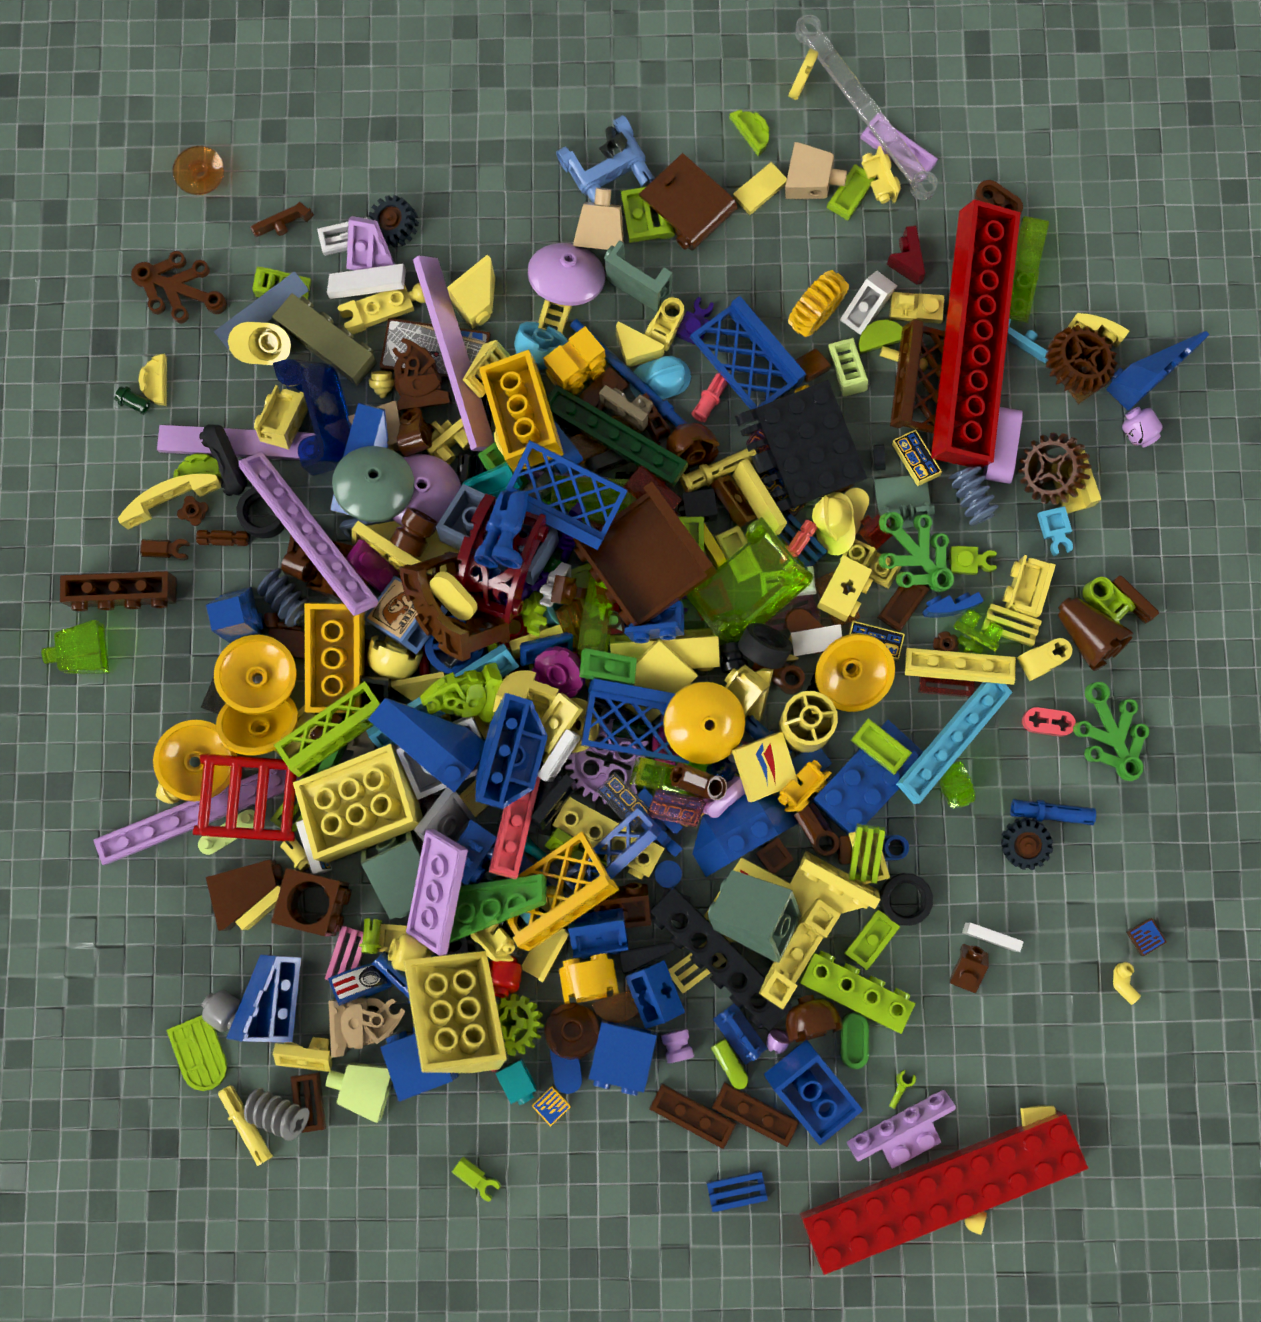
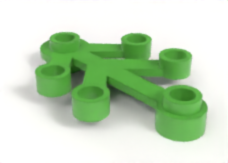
M884 513L879 519L880 529L884 533L892 534L910 555L883 553L879 557V565L884 569H893L895 566H921L928 574L913 575L911 572L901 571L896 576L897 585L909 588L912 585H929L933 591H947L954 582L953 573L946 567V547L949 544L948 536L944 533H935L931 536L930 544L936 549L934 564L929 558L931 517L926 514H919L914 518L913 524L918 530L917 545L902 528L903 518L899 513ZM888 518L891 520L890 527H887L886 521ZM922 518L925 519V525L923 527L920 525V520ZM938 537L942 539L940 546L937 544ZM889 556L891 562L889 565H886L885 560ZM939 574L942 578L940 583L937 582V577ZM904 575L908 578L906 584L902 581Z
M1103 682L1090 683L1085 689V697L1088 702L1095 705L1106 732L1093 727L1088 721L1076 722L1073 732L1077 737H1090L1114 747L1117 756L1103 752V749L1099 746L1087 747L1084 756L1089 762H1102L1116 768V772L1121 779L1134 781L1143 772V763L1139 759L1144 740L1149 735V728L1145 724H1135L1130 728V735L1133 740L1128 751L1124 742L1133 714L1138 710L1137 702L1133 699H1125L1120 702L1119 711L1121 716L1118 725H1116L1106 703L1110 696L1108 686ZM1093 689L1097 691L1096 698H1094L1092 695ZM1127 703L1131 705L1130 712L1126 710ZM1082 724H1083V725L1085 726V728H1086V731H1085L1084 734L1081 733V731H1080V726H1081ZM1138 727L1142 729L1141 736L1137 734ZM1093 749L1097 752L1095 759L1091 756ZM1127 763H1129L1131 766V770L1129 772L1126 771Z

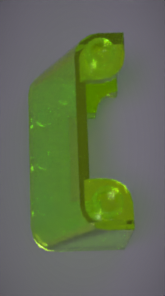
M762 517L748 526L745 537L749 542L720 566L715 575L686 595L713 633L728 643L738 642L748 624H764L802 592L812 582L814 577L798 556Z

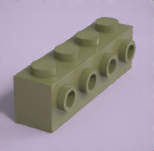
M291 293L272 316L276 324L346 379L358 386L377 363L373 356L374 351L366 343L361 342L359 344L353 340V334L346 328H337L333 324V319L322 311L320 314L313 309L314 305L303 296L299 299Z

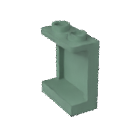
M620 240L615 247L612 245L607 250L604 256L606 281L655 312H658L664 300L672 293L673 273L663 268L656 279L651 278L625 261L624 243Z

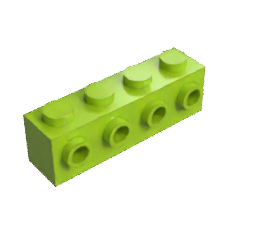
M820 950L819 954L814 953L798 983L902 1034L916 1004L909 1000L910 994L897 988L892 992L884 988V981L871 975L869 979H866L859 975L860 970L847 963L842 967L834 963V956Z

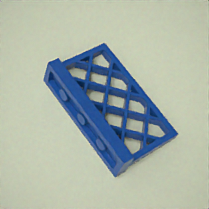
M741 296L734 299L728 308L690 335V339L750 410L778 400L792 388L796 389L800 386L806 376L804 370ZM730 316L736 323V329H721V321ZM704 333L717 334L716 344H705L699 337ZM720 334L735 336L734 348L719 346ZM738 337L749 338L752 342V350L737 348ZM718 351L733 353L732 365L722 364L717 359ZM736 354L751 355L750 367L735 365ZM754 357H765L769 362L768 369L753 368ZM734 371L749 373L748 384L737 383L734 379ZM753 373L768 375L767 386L752 385ZM771 376L782 377L787 384L781 389L770 387ZM751 391L766 392L765 401L757 406L750 398Z
M529 440L504 491H521L515 488L514 485L519 476L529 473L534 489L526 491L528 493L526 511L538 516L540 514L546 515L547 525L598 550L628 490ZM532 448L543 454L545 465L531 469L528 457ZM548 456L551 457V458H553V459H555V460H557V461H554V462H551V463H550V462H549V459H548ZM558 463L567 465L570 477L556 481L551 466ZM526 464L527 471L521 472ZM547 467L552 483L537 487L533 472ZM572 469L580 472V474L574 475ZM584 475L592 478L595 489L580 494L575 478ZM572 480L576 496L562 500L557 484ZM597 481L606 486L598 488ZM553 486L558 501L547 504L542 501L539 490ZM612 488L620 492L615 503L604 506L600 494L601 490ZM535 492L537 498H535V497H533V496H531V495H529V494ZM596 492L601 508L586 512L582 497ZM578 498L583 514L572 517L566 513L563 503ZM560 504L562 511L554 508L553 506ZM612 508V510H611V512H610V514H609V516H608V515H607V512H606V509ZM603 511L606 522L601 531L591 526L588 515ZM584 517L586 523L578 520V518Z
M595 678L589 682V697L581 740L582 746L689 764V761L682 757L674 756L667 747L668 741L664 743L656 732V729L663 725L664 720L653 727L645 716V713L653 708L658 709L664 717L666 708L676 693ZM595 698L606 700L612 710L599 717L594 710ZM612 701L621 702V703H620L619 705L615 706ZM625 703L631 704L638 713L637 716L628 722L618 711V708ZM639 706L648 707V708H646L644 711H642ZM614 712L623 726L611 733L602 720ZM592 715H593L594 718L596 719V721L591 724ZM641 717L649 731L637 738L629 725ZM599 723L607 737L600 742L588 740L590 728ZM624 728L634 740L627 747L620 746L613 737ZM650 733L654 735L661 745L653 752L647 751L640 742ZM610 739L613 744H607L604 742ZM635 744H637V746H638L640 749H635V748H631V747L634 746ZM663 749L666 752V754L657 752Z

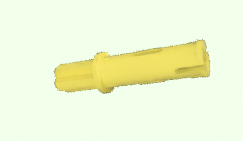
M229 1085L220 1090L218 1096L230 1115L228 1120L232 1119L256 1165L259 1166L273 1157L255 1124H249L245 1120V1107L234 1087Z

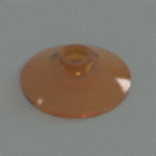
M193 146L185 149L178 155L173 165L175 182L183 191L193 195H203L213 191L219 186L224 176V164L221 157L216 151L206 146ZM205 172L204 175L197 177L198 173Z

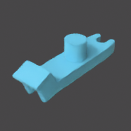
M1009 318L1007 340L1043 363H1046L1048 361L1045 358L1047 350L1034 343L1038 334L1028 330L1025 336L1010 327L1011 319Z

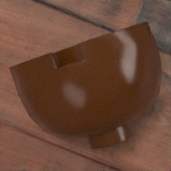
M688 423L677 426L666 443L668 451L688 462V467L684 474L690 473L689 469L698 465L699 467L701 464L709 465L713 462L719 453L717 446H720L713 432L700 423Z
M814 995L798 998L799 1004L788 1012L785 1023L789 1043L795 1040L797 1043L806 1039L811 1040L826 1036L825 1034L828 1030H833V1033L843 1029L838 1011L832 1003L824 999L815 1000Z

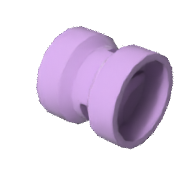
M688 1029L661 1035L662 1042L667 1047V1063L679 1062L694 1057L693 1050L688 1045Z

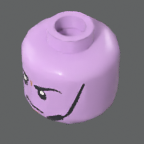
M1136 407L1125 415L1127 420L1124 421L1122 429L1133 445H1141L1144 448L1161 437L1160 432L1163 429V425L1151 408L1141 410L1140 407Z

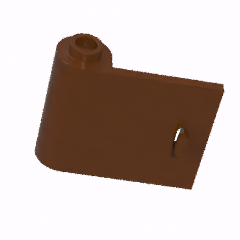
M683 153L639 193V197L676 229V241L684 250L689 249L693 251L738 208L732 196Z

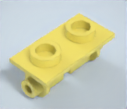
M878 146L876 155L872 156V153H868L862 157V166L868 180L878 177V180L870 183L876 200L884 204L890 201L891 197L893 203H895L901 191L900 182L896 176L893 177L890 170L891 161L889 156L883 153L881 146Z
M499 924L470 934V937L485 949L487 957L496 962L514 960L510 955L515 950L514 940L502 928H498L494 934Z

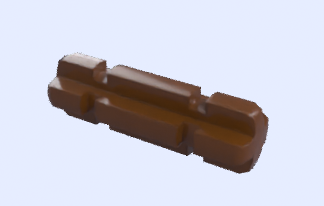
M198 530L196 542L199 545H209L211 543L216 546H234V544L237 546H247L249 544V533L247 531H236L235 533L230 530H212L211 532H208V530Z

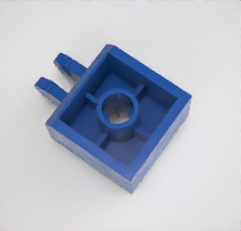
M473 820L469 821L467 828L456 842L468 849L461 881L466 885L478 884L487 871L484 867L492 859L497 838Z

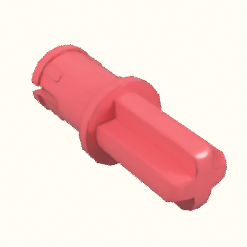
M720 373L715 375L708 389L702 391L701 399L691 413L693 418L699 422H706L715 405L720 403L719 397L728 384Z

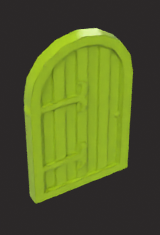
M201 1015L167 1029L166 1031L181 1074L186 1083L193 1089L200 1091L211 1090L220 1085L226 1076L227 1062L215 1028L206 1023Z

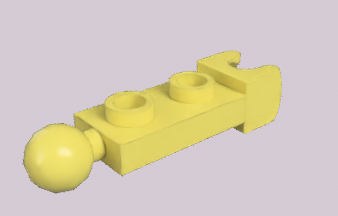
M420 283L414 285L410 292L407 291L404 284V289L380 292L356 302L352 300L339 305L338 310L342 318L353 317L344 324V327L354 335L365 331L370 326L387 321L388 318L393 319L415 311L412 304L413 301L419 303L426 302Z

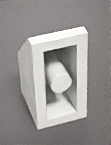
M874 272L865 280L840 320L861 335L864 329L885 306L898 285L880 272Z

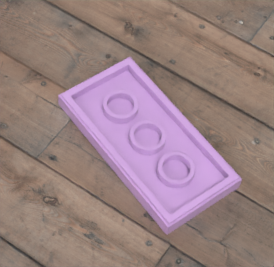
M427 829L425 831L406 933L440 956L446 955L448 951L468 849L435 829Z

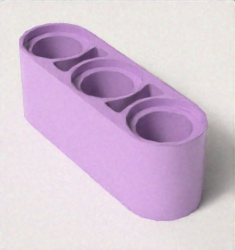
M999 408L994 462L984 466L983 476L986 477L985 480L1011 484L1018 451L1023 416L1022 410Z

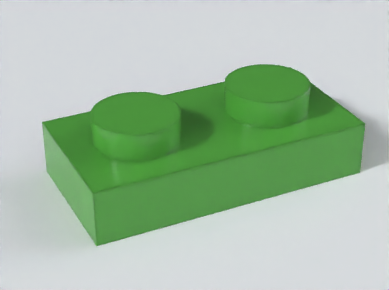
M585 648L581 653L579 677L634 685L637 658Z

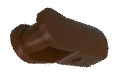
M648 393L642 395L652 402ZM653 403V407L648 414V425L646 428L652 440L658 442L661 436H669L671 431ZM655 420H656L657 424L659 425V426L656 427V428H655V427L653 426V424H652V422L655 421Z

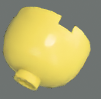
M379 636L371 637L367 654L368 662L371 669L380 675L379 677L390 678L391 681L409 678L417 671L423 656L421 649L416 655L388 636L385 637V641L378 640Z

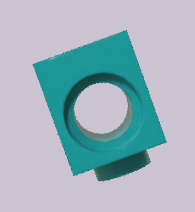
M523 1058L496 1073L510 1104L517 1101L519 1105H522L534 1098L532 1093L537 1090V1086Z

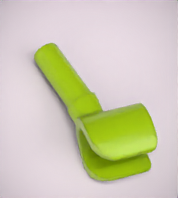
M906 1070L899 1072L896 1077L898 1086L889 1105L893 1109H896L906 1087H911L916 1081V1076L912 1075L908 1084L903 1082L902 1077Z

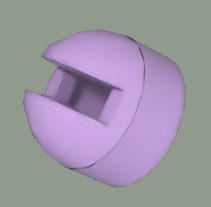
M772 1029L766 1040L768 1050L770 1052L775 1050L776 1054L783 1053L790 1044L787 1034L778 1029Z

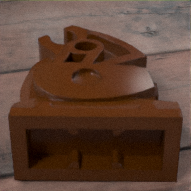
M403 338L401 342L407 345L406 352L400 353L396 347L393 349V353L398 357L394 366L395 387L401 396L397 401L398 410L404 411L415 407L425 408L452 404L450 392L442 391V375H439L436 366L437 362L431 356V353L425 347L422 348L413 341ZM403 364H405L404 374H402Z

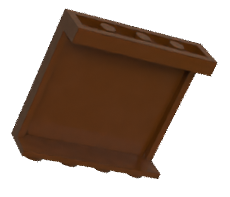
M652 481L643 487L646 491L643 496L615 515L598 550L573 538V541L578 546L574 551L583 563L585 561L590 563L592 566L589 570L590 574L597 583L601 581L607 588L603 591L612 605L616 602L622 609L618 614L627 626L631 623L634 626L646 625L717 573L713 564ZM604 524L597 529L601 531Z

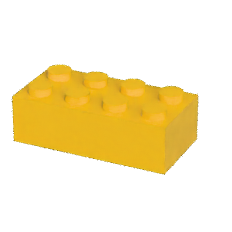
M529 349L479 367L503 455L512 471H515L529 440L561 456L564 455L540 372ZM532 448L528 457L530 466L545 462L543 454Z
M305 603V713H320L359 686L362 676H365V612L353 616L344 603ZM362 694L355 698L354 707L362 708ZM337 710L335 713H346L347 711Z

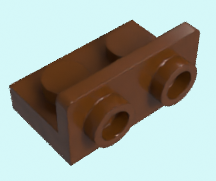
M632 882L626 886H619L617 892L594 907L595 912L623 908L626 928L652 925L647 884Z

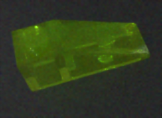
M590 575L577 648L580 654L585 648L608 652L614 604L612 605L603 592L607 589L602 581L597 583L592 575Z

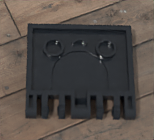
M828 380L735 416L738 427L758 421L757 424L741 430L742 436H750L755 432L762 431L765 439L751 442L747 445V449L751 452L768 446L769 450L752 456L751 459L758 475L777 468L778 473L761 480L764 485H770L774 481L781 479L784 488L770 492L773 499L787 494L788 498L776 502L781 513L867 479Z

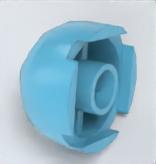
M536 322L521 323L514 342L516 354L529 349L537 363L538 369H548L544 364L543 358L559 345L563 346L567 343V338L549 326L544 330L538 328L539 323Z

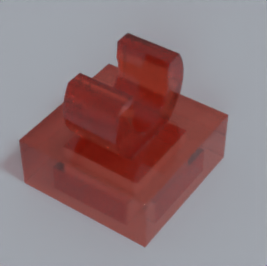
M879 514L873 519L867 515L860 521L864 527L858 533L870 546L877 550L893 535L884 533L880 529L879 519L881 516Z

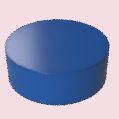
M663 861L655 869V879L664 888H672L681 880V868L674 861Z

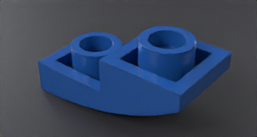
M969 592L955 599L957 604L954 603L950 595L943 599L939 595L926 603L928 607L922 613L924 617L929 618L954 616L978 607L984 600L979 592L972 596Z

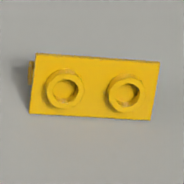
M816 760L808 762L796 775L802 784L799 785L792 779L779 792V802L784 806L788 804L785 811L799 812L803 810L810 802L808 798L814 792L817 793L826 786V779L832 773L830 771L821 772L822 766Z

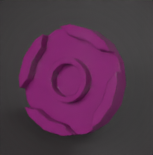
M559 646L549 647L535 659V667L532 669L533 672H536L534 681L559 689L558 693H563L571 699L581 691L585 684V678L579 677L581 660L577 653H573L567 648Z

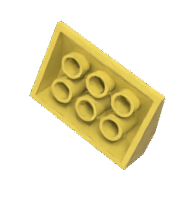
M393 744L386 745L293 782L313 859L329 863L412 831L423 818L419 801Z
M486 951L404 960L422 1072L475 1073L497 1070L506 1061L507 1057Z

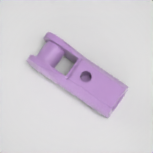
M734 775L726 782L727 792L722 799L718 801L703 799L700 803L701 812L713 818L719 817L728 806L745 794L741 778Z

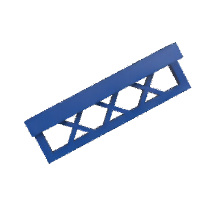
M638 806L595 845L593 849L596 854L607 855V865L604 868L610 879L657 839L662 829ZM637 816L648 826L643 833L631 832V821ZM613 837H626V848L624 850H612ZM631 837L636 838V839L631 843ZM607 844V849H601ZM576 863L567 871L566 877L572 878L571 876L576 871H580L581 864ZM587 866L588 882H591L599 877L600 874L596 867ZM592 872L597 873V874L592 878ZM564 881L573 891L575 890L576 883Z

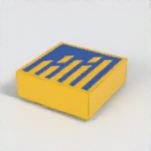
M551 1086L532 1107L551 1127L571 1105Z

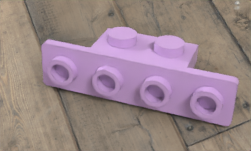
M941 1090L912 1107L906 1108L899 1114L882 1121L871 1129L856 1135L847 1141L848 1147L857 1161H861L882 1149L889 1165L893 1169L941 1143L932 1122L956 1109L955 1104L946 1091Z

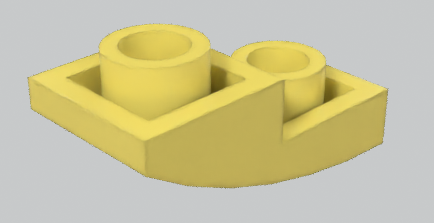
M1077 313L1068 326L1072 329L1074 326L1079 325L1082 330L1088 326L1090 332L1098 330V335L1100 337L1106 336L1105 342L1113 344L1116 348L1129 333L1128 329L1111 320L1083 313Z
M855 539L853 546L843 554L872 569L869 578L888 589L902 567L895 566L893 569L882 568L879 565L881 554L877 552L876 548ZM889 557L885 560L886 565H889L891 562Z

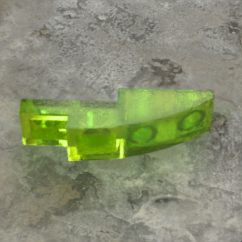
M1027 216L1022 218L1018 234L1009 316L1011 320L1028 323L1040 272L1039 265L1049 226V221Z

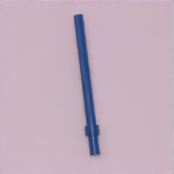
M575 319L570 327L575 332H578L584 325L578 319ZM591 332L605 349L604 359L642 395L648 393L663 419L667 418L675 427L687 424L674 411V407L667 400L663 401Z

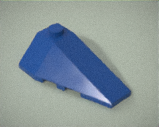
M1204 331L1134 362L1125 370L1120 367L1110 379L1112 383L1106 390L1129 411L1210 334Z
M358 403L343 457L361 447L380 446L388 448L387 442L389 439L385 409ZM376 473L369 474V477L376 478L378 477V475ZM333 494L331 510L349 515L340 507Z
M385 697L368 718L373 725L454 793L481 759L485 741L468 727L419 711L416 708Z

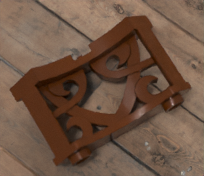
M449 551L444 553V555L413 565L407 564L399 567L406 599L408 602H413L418 613L415 619L427 636L432 635L439 642L438 647L446 654L464 661L471 658V652L497 642H510L509 624L505 623L504 619L477 610L469 620L462 622L456 618L445 616L440 609L442 603L436 596L434 599V594L430 589L431 579L440 572V566L445 564L447 568L445 572L451 575L457 574L460 569L459 563L462 562V560L457 559L459 553ZM433 569L432 576L427 575L426 571ZM468 592L482 597L479 592Z

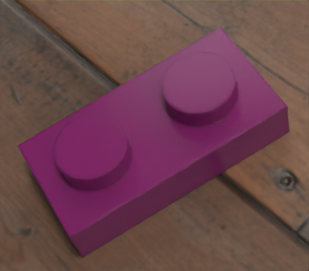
M358 540L346 557V560L353 569L379 593H382L394 576L397 577L400 573L364 540Z

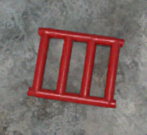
M217 754L200 755V763L203 764L198 824L194 825L193 835L295 841V832L292 831L295 801L293 782H296L297 776L289 770L283 759ZM215 765L231 766L225 826L209 825ZM242 767L259 768L253 828L237 827ZM270 769L286 770L281 830L264 829Z

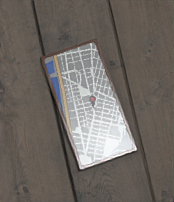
M388 318L380 369L394 372V366L398 357L393 353V349L396 347L400 353L406 352L407 345L401 342L403 338H406L422 348L425 347L436 360L439 375H442V379L449 380L433 324ZM460 328L470 364H472L482 345L490 342L491 333ZM405 364L402 366V373H404Z

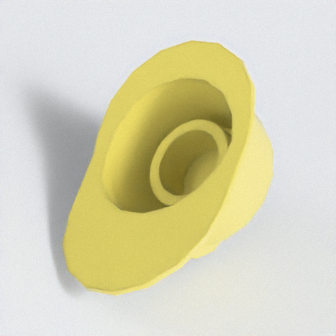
M240 323L232 329L228 338L229 349L234 357L241 362L249 364L278 365L287 359L291 350L290 338L286 331L272 323Z
M832 492L825 495L815 505L812 512L813 523L817 526V540L827 550L828 554L841 555L853 546L856 537L853 504L849 497L841 492Z

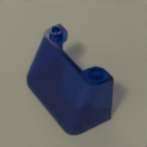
M295 359L274 362L273 366L279 382L287 388L293 387L304 393L315 435L307 437L299 443L298 456L301 466L312 476L335 470L343 458L352 426L348 418L350 415L338 373L334 367L326 363Z

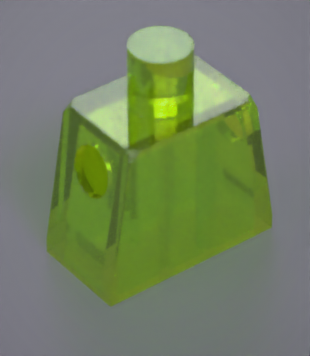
M91 620L56 632L54 634L55 646L42 648L43 662L45 664L57 662L58 670L64 673L110 674L104 624L97 620Z

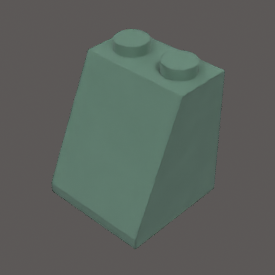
M414 830L360 850L361 865L390 920L395 917L403 918L410 914L422 852Z
M731 870L728 878L722 881L720 894L716 902L710 905L708 911V918L714 930L777 963L780 962L802 916L791 889Z

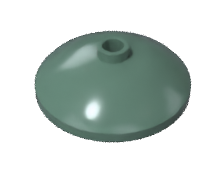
M366 446L351 451L338 463L333 474V492L340 507L352 517L367 522H381L396 517L409 505L414 493V476L407 461L395 451L380 446ZM376 473L378 477L370 478L369 474Z

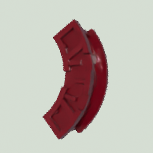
M485 494L471 519L474 526L473 530L471 529L470 538L464 536L457 557L462 562L459 563L460 569L458 573H454L453 576L467 592H483V597L469 593L477 603V610L504 619L505 623L510 624L514 616H519L522 611L524 601L521 600L526 576L540 542L545 541L549 528L545 526L546 515L540 514L538 516L526 511L523 524L533 527L530 535L522 538L521 532L525 528H521L520 532L513 538V549L523 559L521 568H508L500 575L490 579L488 567H484L474 560L477 548L484 541V536L487 533L486 525L496 502L495 496ZM518 546H524L522 554ZM476 566L480 567L482 571L483 581H481V575L478 574L476 577L473 575V569ZM513 578L511 586L508 585L507 582ZM493 589V594L497 600H501L500 594L505 592L508 597L507 605L491 601L490 590Z

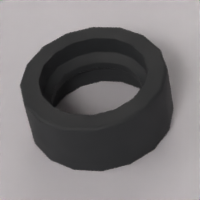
M253 487L239 498L236 507L237 518L241 526L252 536L261 539L272 538L280 534L285 529V526L278 517L272 524L266 527H258L251 523L248 517L249 507L254 501L262 498L255 487Z
M762 623L748 624L738 642L740 651L747 658L771 669L782 668L793 648L790 640L785 635Z
M902 873L890 877L883 884L879 892V905L882 913L898 925L912 926L921 923L929 916L933 907V894L930 886L923 878L915 874ZM902 883H909L915 886L922 896L920 909L910 916H902L896 913L890 904L892 890Z

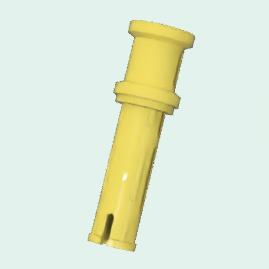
M746 448L709 466L701 464L699 469L686 475L683 473L680 477V482L685 493L693 492L706 485L710 487V484L717 478L734 472L740 461L749 459L753 463L751 457L757 454L756 450L749 452Z

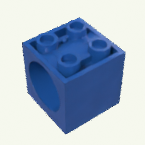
M603 1019L589 1079L594 1080L593 1085L605 1089H610L611 1085L622 1087L621 1092L635 1096L638 1095V1091L644 1092L657 1032Z
M412 1028L414 1034L409 1036L404 1031L386 1038L387 1044L380 1047L399 1102L452 1082L459 1077L458 1073L422 1072L415 1028Z

